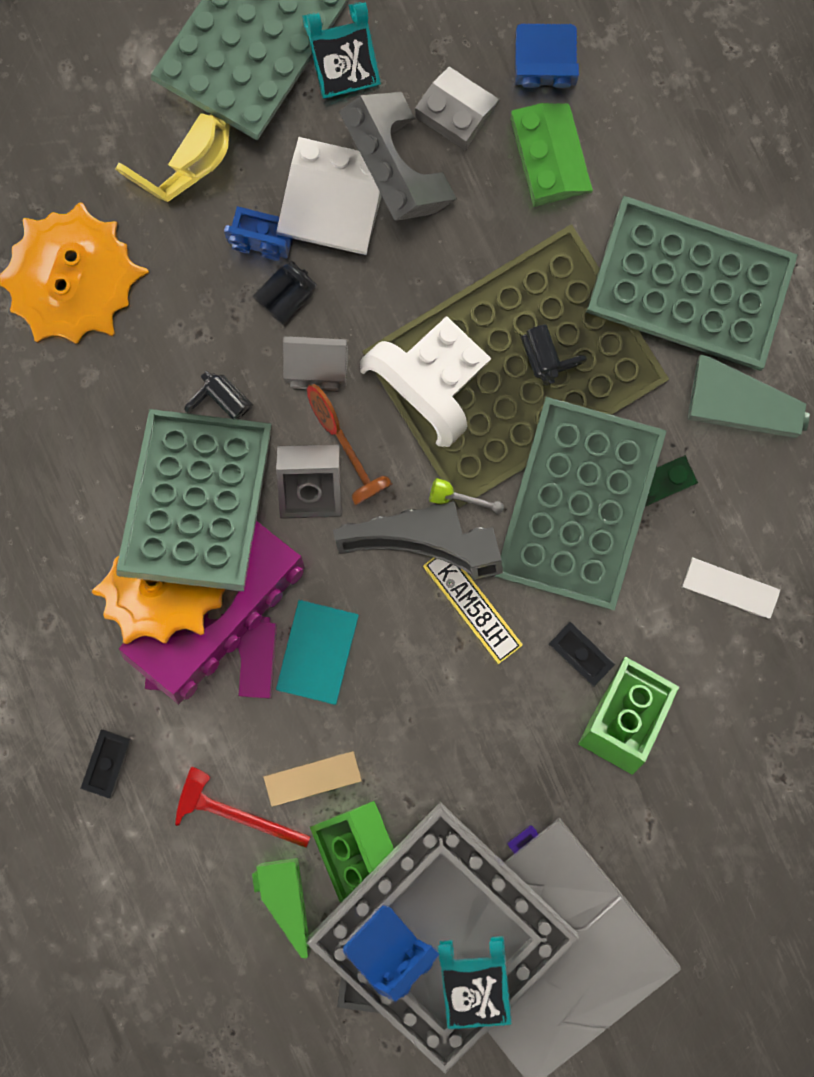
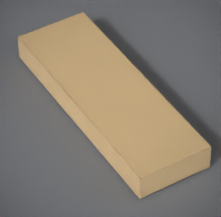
M354 751L263 777L271 807L362 781Z

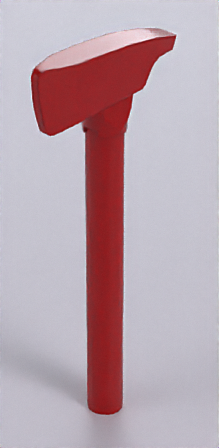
M195 767L190 768L178 803L176 826H180L186 814L193 813L194 810H204L307 848L311 836L208 798L202 792L210 780V776Z

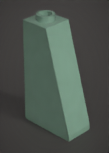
M705 355L699 356L696 362L687 420L793 438L799 437L802 431H807L810 413L805 412L806 403Z

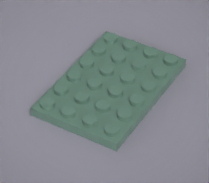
M201 0L152 72L151 80L258 140L313 56L302 16L319 13L322 30L332 28L349 0Z
M623 196L586 313L762 371L767 360L798 254Z
M546 397L500 555L503 573L497 574L495 577L615 610L667 430Z
M149 409L116 569L117 576L244 591L272 424Z

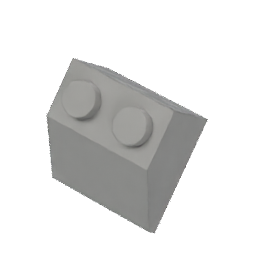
M448 67L430 85L415 107V118L466 151L500 100L451 67Z
M284 336L283 379L285 383H290L291 388L307 389L309 384L321 385L323 390L336 391L340 389V386L347 385L348 345L346 339Z
M339 445L277 446L276 473L280 518L342 516Z

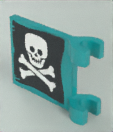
M366 2L349 4L353 23L322 30L319 13L302 16L310 40L322 98L381 85L368 24Z
M504 936L490 938L491 957L455 960L453 940L440 941L438 953L448 1029L512 1025Z

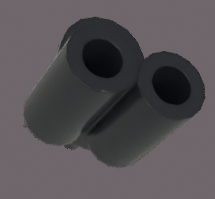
M290 261L288 264L281 266L253 295V298L280 324L284 325L312 296V290L317 284L307 276L308 272L305 269L301 270L295 262Z
M547 324L534 327L526 331L527 334L521 336L534 376L539 379L541 378L544 385L555 383L554 379L558 376V372L577 367L587 360L586 355H580L560 362Z
M205 371L201 375L205 384L186 403L184 410L187 414L192 412L210 396L234 420L242 418L253 407V404L225 375H217Z

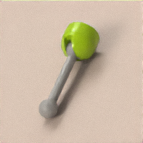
M439 478L434 479L429 502L445 504L453 498L490 508L497 514L504 510V505L500 501L492 503L454 492L449 482Z

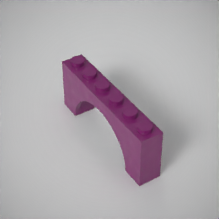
M256 521L244 591H238L227 611L217 621L206 627L203 635L193 633L185 636L170 637L167 643H163L154 637L141 636L129 644L123 643L118 648L122 657L179 705L184 699L187 700L194 695L198 688V683L205 676H210L216 671L219 661L227 652L231 653L238 647L241 637L248 629L253 630L259 624L262 614L269 606L274 607L281 600L282 592L290 584L294 585L299 581L305 569L302 557Z

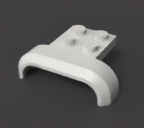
M446 316L407 353L390 342H379L360 360V372L364 374L368 370H372L380 374L433 425L438 435L436 444L441 447H450L467 429L466 416L453 397L489 363L491 358Z

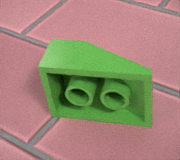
M624 657L591 716L578 745L633 775L646 762L679 686Z
M291 858L261 863L257 866V871L252 873L254 891L260 892L261 900L302 959L308 958L311 953V947L307 945L309 931L299 859Z

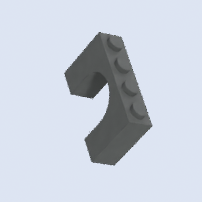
M402 92L360 95L339 111L395 221L436 214L457 199L443 172L425 175L417 173L397 153L391 139V134H395L415 119Z

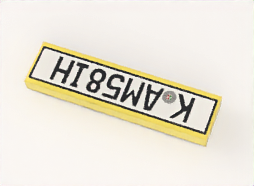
M432 558L423 565L426 572L498 664L523 646L466 571L437 558Z

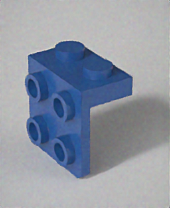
M519 24L516 27L515 85H522L527 88H536L541 85H553L556 88L576 86L579 76L576 26L573 24Z
M239 206L236 208L232 226L226 225L224 229V234L228 244L232 245V249L243 253H249L250 249L262 252L261 256L279 261L280 257L288 259L293 238L277 235L280 217Z
M386 905L381 906L343 947V953L374 989L394 1002L408 994L412 984L431 969L433 962L439 956V953L433 946L418 940L397 914Z

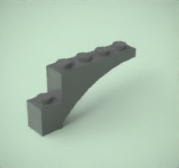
M454 502L445 504L435 503L428 508L419 510L407 509L398 515L389 517L377 516L368 522L359 524L347 523L338 529H333L339 554L371 549L403 550L443 560L472 575L473 580L503 573L502 560L493 527H478L462 534Z

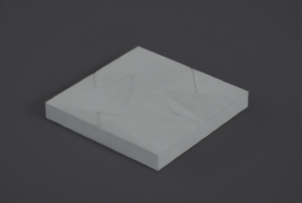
M440 802L308 936L307 945L445 1074L492 1026L460 1029L447 1028L439 956L433 962L431 969L421 975L412 984L408 994L397 1002L379 994L343 953L344 945L381 906L386 905L390 907L418 940L433 946L437 952L440 941L453 940L455 960L491 957L490 938L504 936L510 1008L579 940L578 933Z
M560 817L504 862L578 933L579 940L510 1008L512 1025L492 1026L487 1031L523 1077L549 1076L681 970L680 964Z

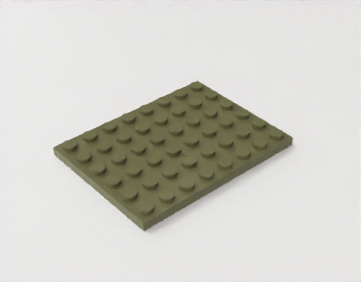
M572 224L362 351L365 356L379 342L386 341L398 346L407 353L447 316L491 358L489 363L453 397L466 416L467 429L450 447L438 446L436 444L438 435L433 425L380 374L374 371L440 479L452 485L455 493L478 498L526 468L546 397L614 415L669 381L668 376L639 330L586 313L600 268ZM547 324L560 362L580 355H586L587 358L585 363L577 367L558 372V376L554 379L555 383L544 385L541 378L539 379L534 376L521 340V336L527 334L526 331ZM453 499L458 509L468 504V502Z

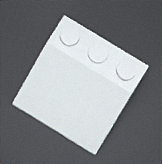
M298 137L276 232L277 235L367 255L382 195L360 152L354 149Z

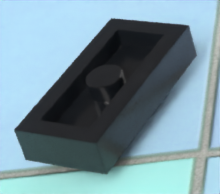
M571 622L548 644L592 687H595L615 666V663Z
M101 729L80 789L111 799L132 739Z

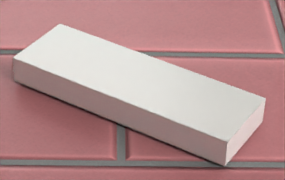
M695 558L691 559L682 584V588L766 619H771L781 591L775 587Z

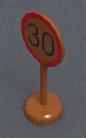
M315 384L309 385L307 395L317 419L327 432L337 436L364 486L352 494L355 506L393 485L388 476H381L370 481L343 431L340 429L337 414L330 400L320 387Z

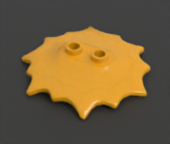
M82 202L78 203L67 214L51 212L43 220L24 218V237L20 242L12 246L11 262L0 274V286L8 290L12 297L11 313L19 315L27 321L31 327L34 341L37 343L45 338L58 336L78 344L82 336L87 331L92 330L101 331L113 336L115 334L113 314L119 309L128 307V292L131 286L138 279L149 273L147 268L134 264L129 259L127 244L116 238L118 223L116 221L102 222L97 220L88 212ZM77 253V258L75 261H67V258L71 254ZM59 281L67 283L63 291L57 290Z
M118 556L114 559L109 574L92 590L93 595L105 598L104 618L116 621L121 628L123 643L129 644L141 636L154 637L163 643H167L174 632L182 629H188L203 635L205 633L203 616L209 610L221 608L222 594L226 589L119 577L116 572Z

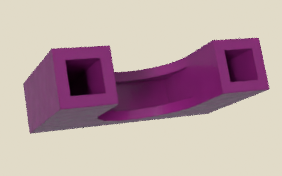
M208 612L203 616L204 629L218 620L208 618ZM262 616L259 624L253 630L248 629L241 637L237 647L241 658L238 696L272 699L277 624L270 623L271 617ZM182 629L174 632L170 637L185 636L195 632ZM145 677V689L160 690Z

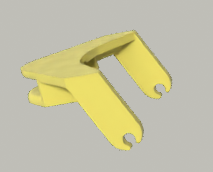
M200 113L168 164L177 172L159 187L121 163L117 165L115 170L155 197L169 202L213 171L221 163L228 150L230 125L212 114L209 116Z

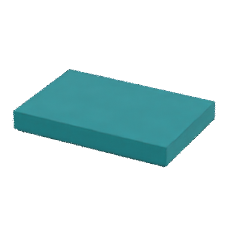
M298 600L276 690L336 705L359 614Z

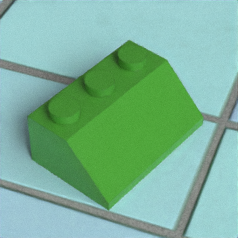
M540 103L512 110L510 122L533 207L593 192L570 105Z
M375 801L310 827L340 904L394 850Z

